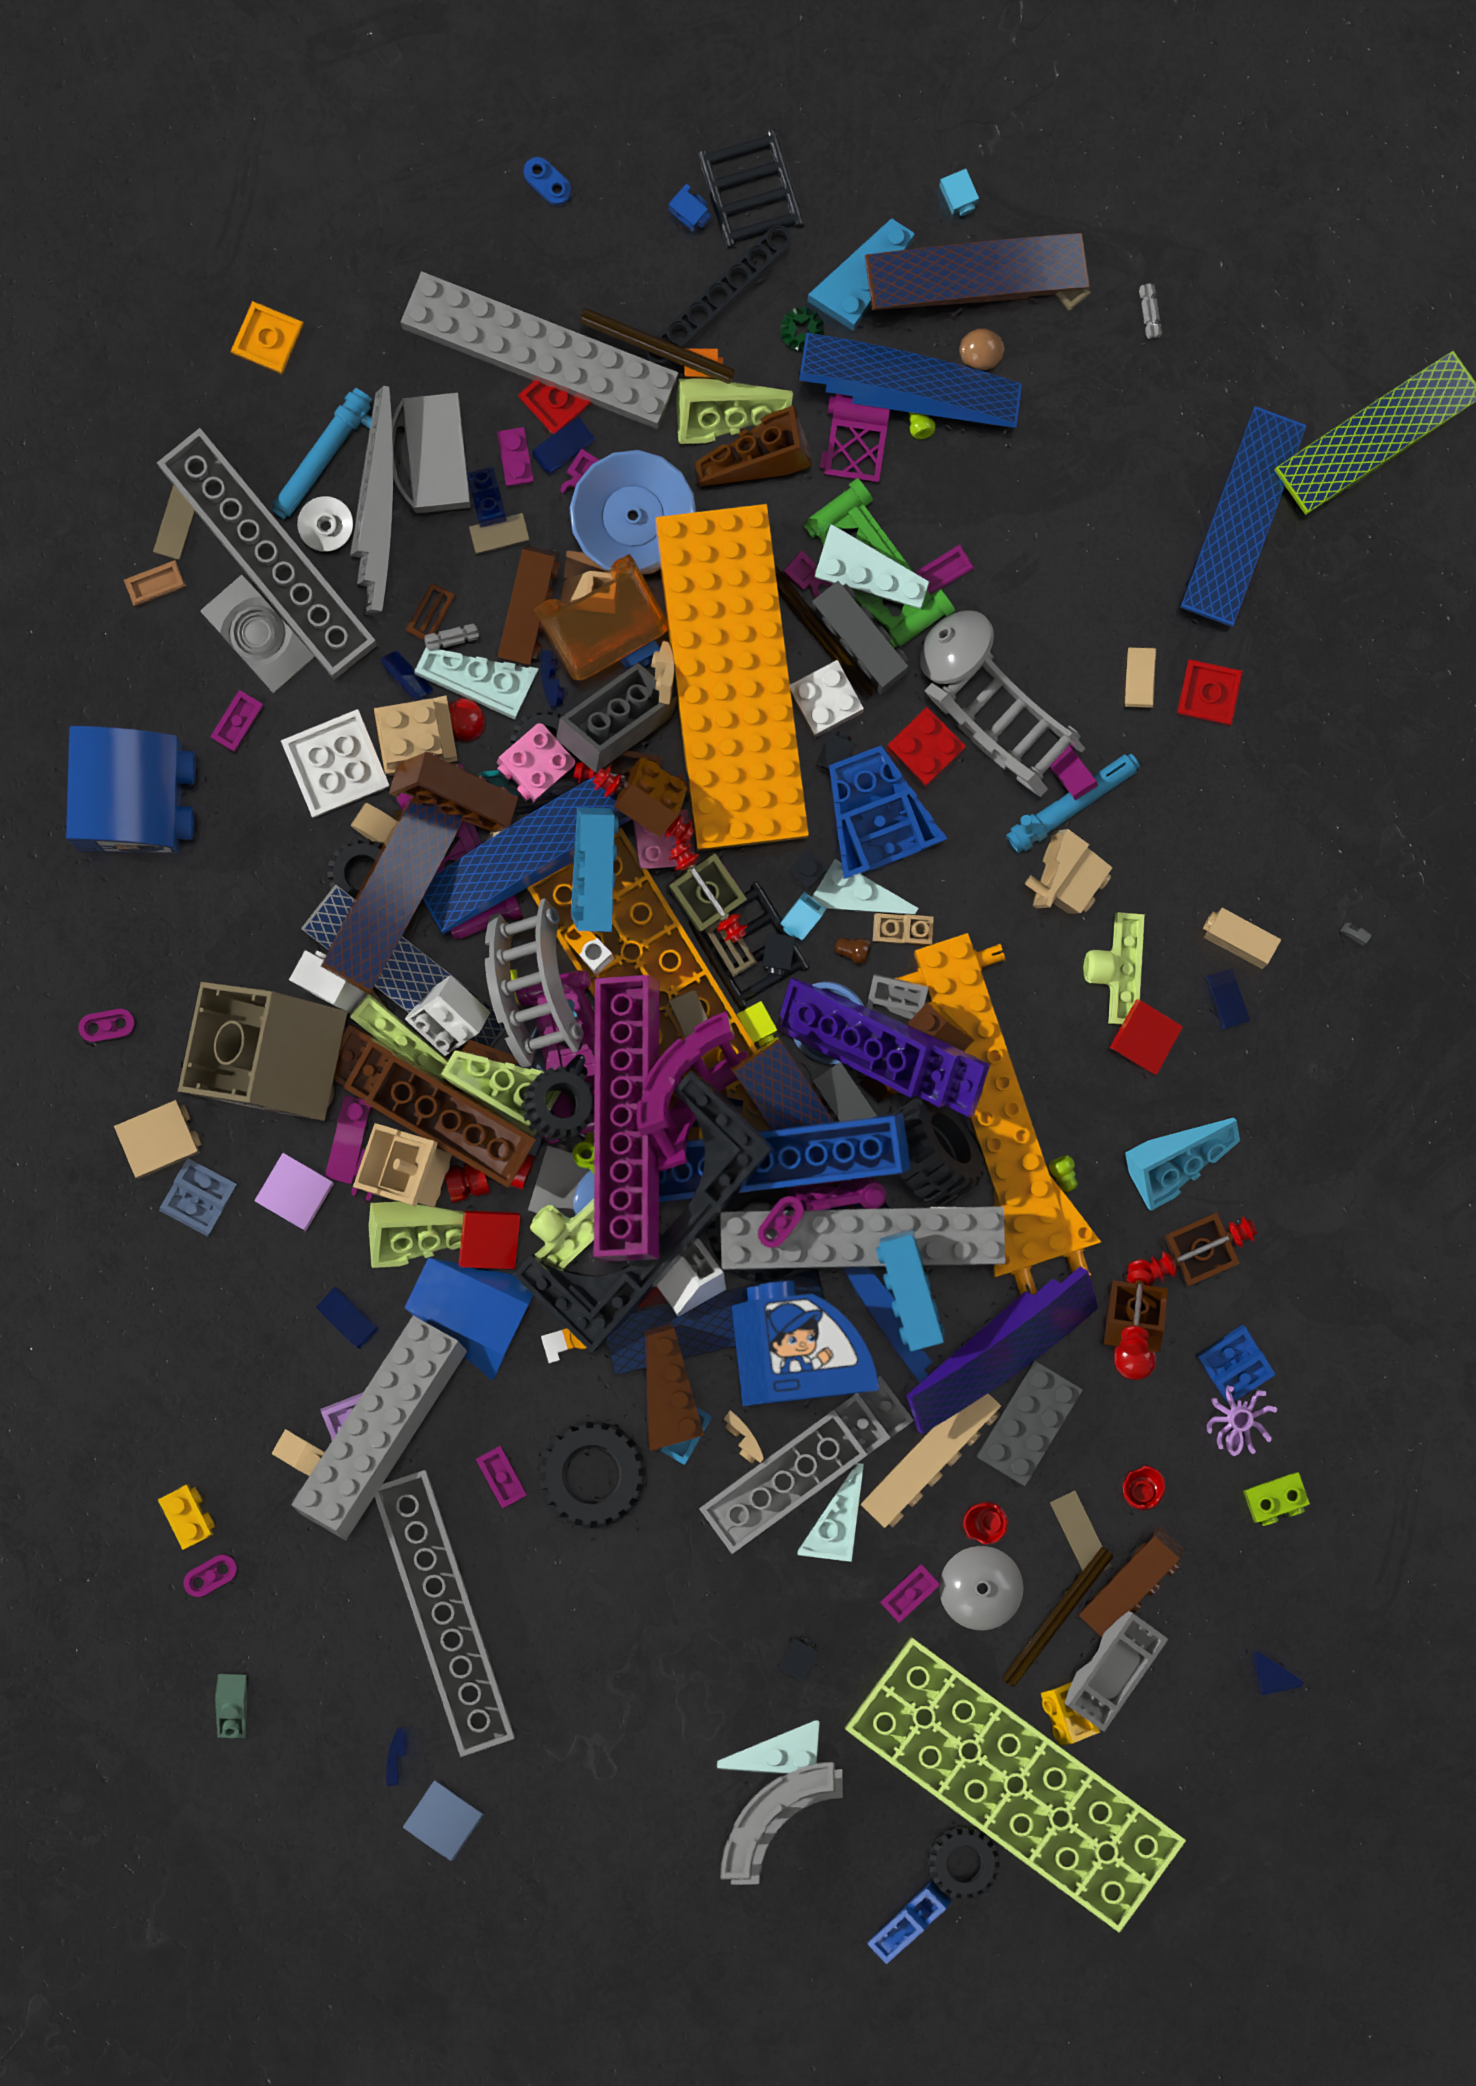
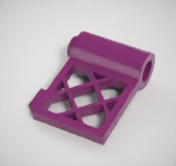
M836 394V397H830L828 413L833 414L828 452L822 451L820 468L825 469L824 474L879 482L890 409L852 404L853 396ZM837 426L849 427L855 435L844 446L836 438ZM854 428L863 429L864 431L857 434ZM868 431L881 432L879 444L871 450L868 449L860 438ZM858 439L867 453L854 462L845 451V448ZM834 443H836L840 449L833 453ZM876 449H878L877 460L872 454ZM842 451L851 465L843 471L831 469L832 458ZM869 455L876 464L875 475L862 474L856 464ZM854 467L858 473L847 471Z
M872 1176L787 1187L788 1195L798 1199L806 1211H817L860 1203L867 1209H877L886 1200L885 1188Z

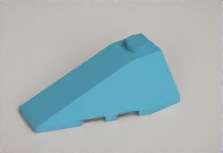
M1230 1118L1155 1138L1125 1152L1129 1174L1150 1211L1178 1196L1181 1193L1180 1187L1190 1179L1195 1181L1201 1176L1199 1171L1209 1162H1217L1240 1142L1237 1120Z

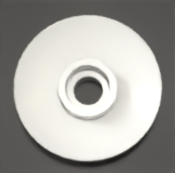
M324 496L309 501L302 508L297 525L299 534L306 545L317 551L329 552L342 547L348 541L353 530V519L349 509L343 502L333 497ZM325 521L331 523V528L327 531L321 529V524Z

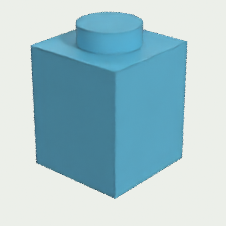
M966 169L940 180V188L952 215L960 213V216H963L976 209L975 206L978 205L979 197Z
M804 891L780 924L784 926L783 929L789 936L798 937L800 940H803L822 917L826 908Z

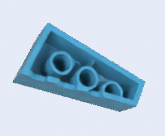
M890 219L808 294V302L854 331L871 306L864 256L866 254L907 250L914 241L915 233L897 221Z
M577 807L571 918L578 931H612V891L615 886L613 861H616L617 856L614 834L618 833V817H614L611 808Z
M913 1229L880 1238V1247H876V1252L880 1264L885 1263L888 1273L884 1274V1280L887 1290H893L896 1300L892 1301V1307L895 1317H901L903 1327L899 1328L903 1344H909L910 1351L943 1343L945 1330L943 1323H938L940 1321L936 1301L931 1299L930 1296L932 1294L927 1273L923 1272L922 1267H924Z

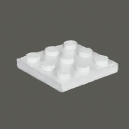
M358 709L281 740L312 818L390 787Z

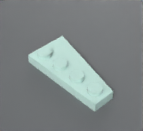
M830 525L815 573L816 579L833 584L839 581L842 586L846 583L853 590L917 609L922 608L929 581L834 525Z
M426 647L414 674L512 719H516L539 668L520 667L508 662L499 663L489 661L487 658H473L463 656L461 653L440 649L429 651Z

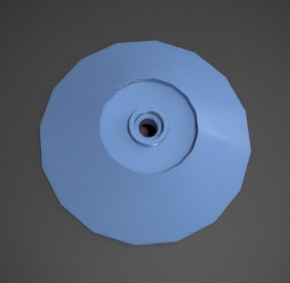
M640 450L615 452L592 464L576 484L570 504L572 532L584 554L604 570L625 576L653 574L661 569L655 526L656 517L696 512L694 493L682 472L663 457ZM631 511L638 514V518L634 521L628 518V513Z

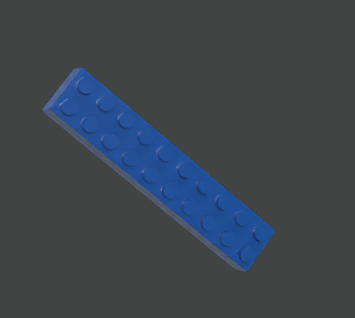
M903 1113L757 1131L774 1149L759 1165L758 1171L739 1192L903 1173L911 1170ZM703 1138L687 1140L686 1163L664 1171L659 1170V1202L694 1197L701 1182L704 1169L705 1147Z

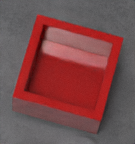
M926 707L887 745L886 750L926 789L965 750L966 746Z

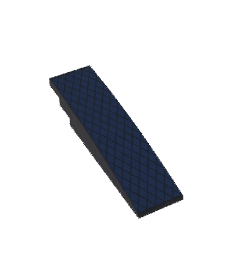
M818 1269L722 1291L679 1317L670 1304L632 1313L620 1328L613 1331L605 1340L613 1376L645 1369V1331L672 1323L675 1329L683 1359L736 1347L732 1305L748 1302V1287L760 1286V1284L794 1281L795 1296L814 1294L825 1300Z

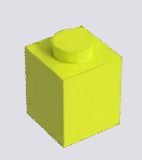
M762 1001L737 1014L738 1019L754 1045L759 1044L760 1047H763L775 1039L773 1035L777 1034V1029Z

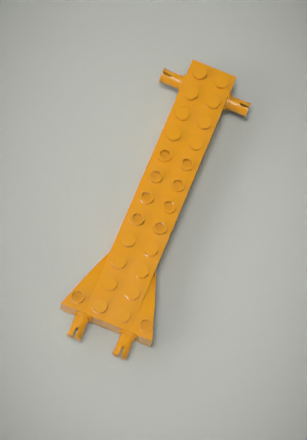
M966 933L915 950L914 956L918 965V971L894 979L928 986L927 994L930 1002H936L974 1039V1042L964 1052L990 1064L975 1114L970 1116L969 1120L977 1144L980 1145L982 1150L981 1156L984 1157V1165L993 1189V1207H1004L1005 1264L994 1265L993 1278L1010 1273L1015 1277L1020 1295L1027 1291L1025 1285H1027L1029 1293L1033 1295L1038 1292L1030 1272L1033 1265L1064 1256V1258L1067 1257L1072 1273L1081 1266L1091 1276L1083 1251L1087 1247L1101 1243V1241L1048 1173L981 973L982 967L1005 961L1004 952L992 956V954L1002 952L1001 944L999 943L996 946L976 951V949H973L969 934Z

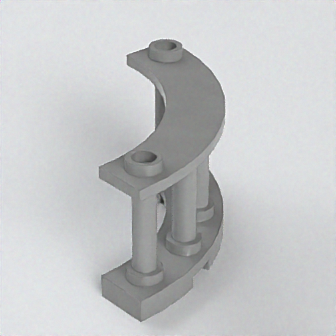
M990 652L980 667L966 678L951 683L948 687L944 686L942 689L931 683L925 692L946 715L949 713L958 722L956 726L1004 770L1009 768L1018 775L1016 779L1040 797L1048 790L1041 781L1043 778L1042 774L1069 745L1081 753L1085 750V747L1078 740L1081 737L1080 734L1071 726L1067 728L1062 726L1029 699L992 661L994 656ZM983 666L994 679L967 708L963 707L961 709L954 701L956 699L955 695ZM1002 686L1016 701L989 730L983 731L974 722V716ZM1026 708L1039 722L1013 751L1009 750L1007 752L996 743L998 741L997 737ZM1049 728L1060 737L1059 741L1035 767L1031 766L1028 769L1020 763L1022 761L1020 758Z
M546 898L541 899L536 916L509 924L500 913L491 915L485 937V944L489 945V958H485V969L492 1006L498 1023H504L509 1035L505 1040L522 1068L532 1065L537 1049L562 1041H566L573 1053L577 1052L584 1035L581 1025L577 1022L569 1007L561 984L556 955V936L560 917L556 909L550 905ZM536 927V941L510 949L513 934ZM537 953L539 972L511 980L510 961ZM542 983L547 1003L519 1011L514 991ZM552 1013L560 1031L533 1039L524 1022Z
M834 1762L818 1763L799 1768L783 1777L777 1778L764 1787L743 1809L734 1824L735 1827L724 1850L721 1879L731 1880V1885H760L762 1862L776 1833L792 1816L808 1806L825 1800L843 1798V1770H835Z

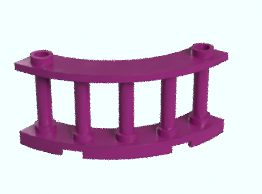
M726 1011L693 1028L695 1032L683 1041L680 1038L676 1040L658 1059L643 1084L644 1093L637 1106V1125L641 1136L653 1133L657 1140V1158L660 1171L687 1162L686 1144L696 1116L679 1097L672 1109L669 1110L668 1108L672 1093L681 1083L683 1074L693 1064L698 1075L718 1091H721L738 1080L731 1068L748 1057L747 1051L736 1054L729 1041L734 1038V1034ZM719 1045L726 1060L708 1070L701 1056Z

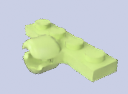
M1115 913L1112 950H1091L1085 956L1083 966L1085 980L1089 983L1106 984L1110 988L1108 1024L1122 1025L1135 1000H1140L1145 916L1143 914Z
M367 994L350 1013V1017L377 1040L443 1079L441 1073L449 1059L370 994Z
M594 1199L572 1218L566 1217L553 1205L543 1207L535 1215L530 1225V1230L545 1242V1245L535 1256L563 1269L594 1240Z

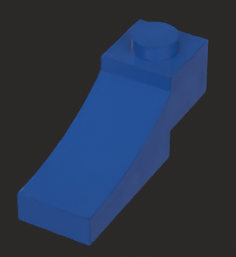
M932 1880L891 1921L874 1935L867 1944L887 1964L945 1911L952 1900Z

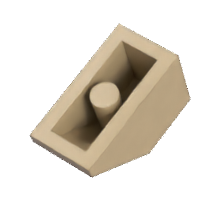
M286 1429L272 1452L274 1456L308 1476L311 1475L325 1453L322 1449Z

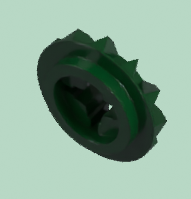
M804 307L794 308L785 314L780 325V333L787 346L797 351H804L806 334L802 332L794 337L797 332V326L794 321L802 325L809 320V325L807 326L809 333L824 335V323L817 311Z

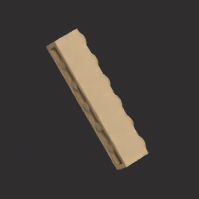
M986 1394L959 1413L932 1428L860 1505L884 1528L888 1524L893 1528L904 1516L901 1513L907 1504L913 1507L922 1498L923 1494L920 1491L926 1484L932 1487L942 1477L939 1471L946 1464L951 1467L962 1456L959 1450L966 1443L971 1446L981 1436L978 1430L985 1423L990 1426L1001 1415L997 1411L1001 1405L989 1394Z

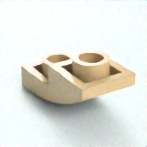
M663 641L660 651L654 652L651 667L656 668L655 680L657 681L655 690L660 691L659 702L670 704L674 678V659L669 643Z
M1128 648L1125 707H1153L1156 648Z
M365 803L350 826L373 842L377 841L383 846L397 821L374 806Z
M876 913L874 914L873 942L932 945L934 917Z
M730 1410L723 1419L727 1422L725 1428L736 1437L740 1434L745 1436L738 1445L742 1448L739 1454L752 1464L755 1460L761 1463L764 1458L756 1439L747 1426Z

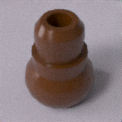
M841 937L836 942L835 951L839 955H845L846 958L852 959L857 964H864L867 962L871 943L865 938L857 940L851 938L849 940Z

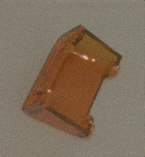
M630 553L617 559L612 564L610 574L613 580L566 607L560 600L549 599L533 609L556 656L575 680H584L660 637L668 629V622Z

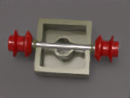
M681 842L670 850L672 856L668 860L675 859L678 865L675 870H687L666 885L697 931H703L720 919L721 922L717 931L726 932L727 936L724 941L731 940L732 943L738 941L747 934L744 929L748 925H740L738 922L740 914L730 915L729 912L747 900L715 853L694 864L699 854H691L689 851L691 843L685 845L684 842Z

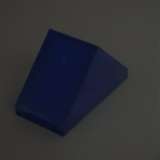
M1254 1650L1252 1659L1261 1695L1303 1686L1304 1681Z

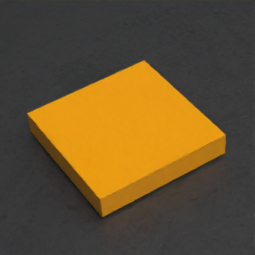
M252 301L231 353L283 374L304 323Z

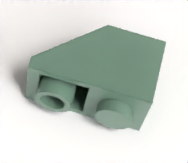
M218 1674L215 1697L217 1738H246L247 1677L246 1675Z

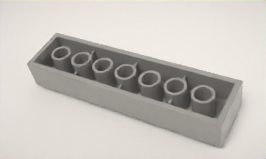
M415 1316L411 1318L291 1504L301 1515L340 1538L347 1540L467 1353L460 1342Z

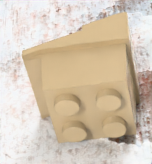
M447 696L374 708L386 777L394 776L398 763L424 752H433L440 757L439 759L447 763L458 761Z
M1069 829L1054 831L1050 837L1042 861L1046 866L1041 881L1031 875L1025 882V885L1036 892L1033 903L1035 908H1049L1053 903L1068 914H1077L1082 911L1087 912L1095 901V898L1092 896L1097 889H1103L1109 882L1111 875L1108 873L1112 867L1088 848L1089 844Z
M375 1123L353 1187L413 1206H417V1203L434 1207L440 1196L445 1174L449 1170L452 1154L436 1148L438 1142Z

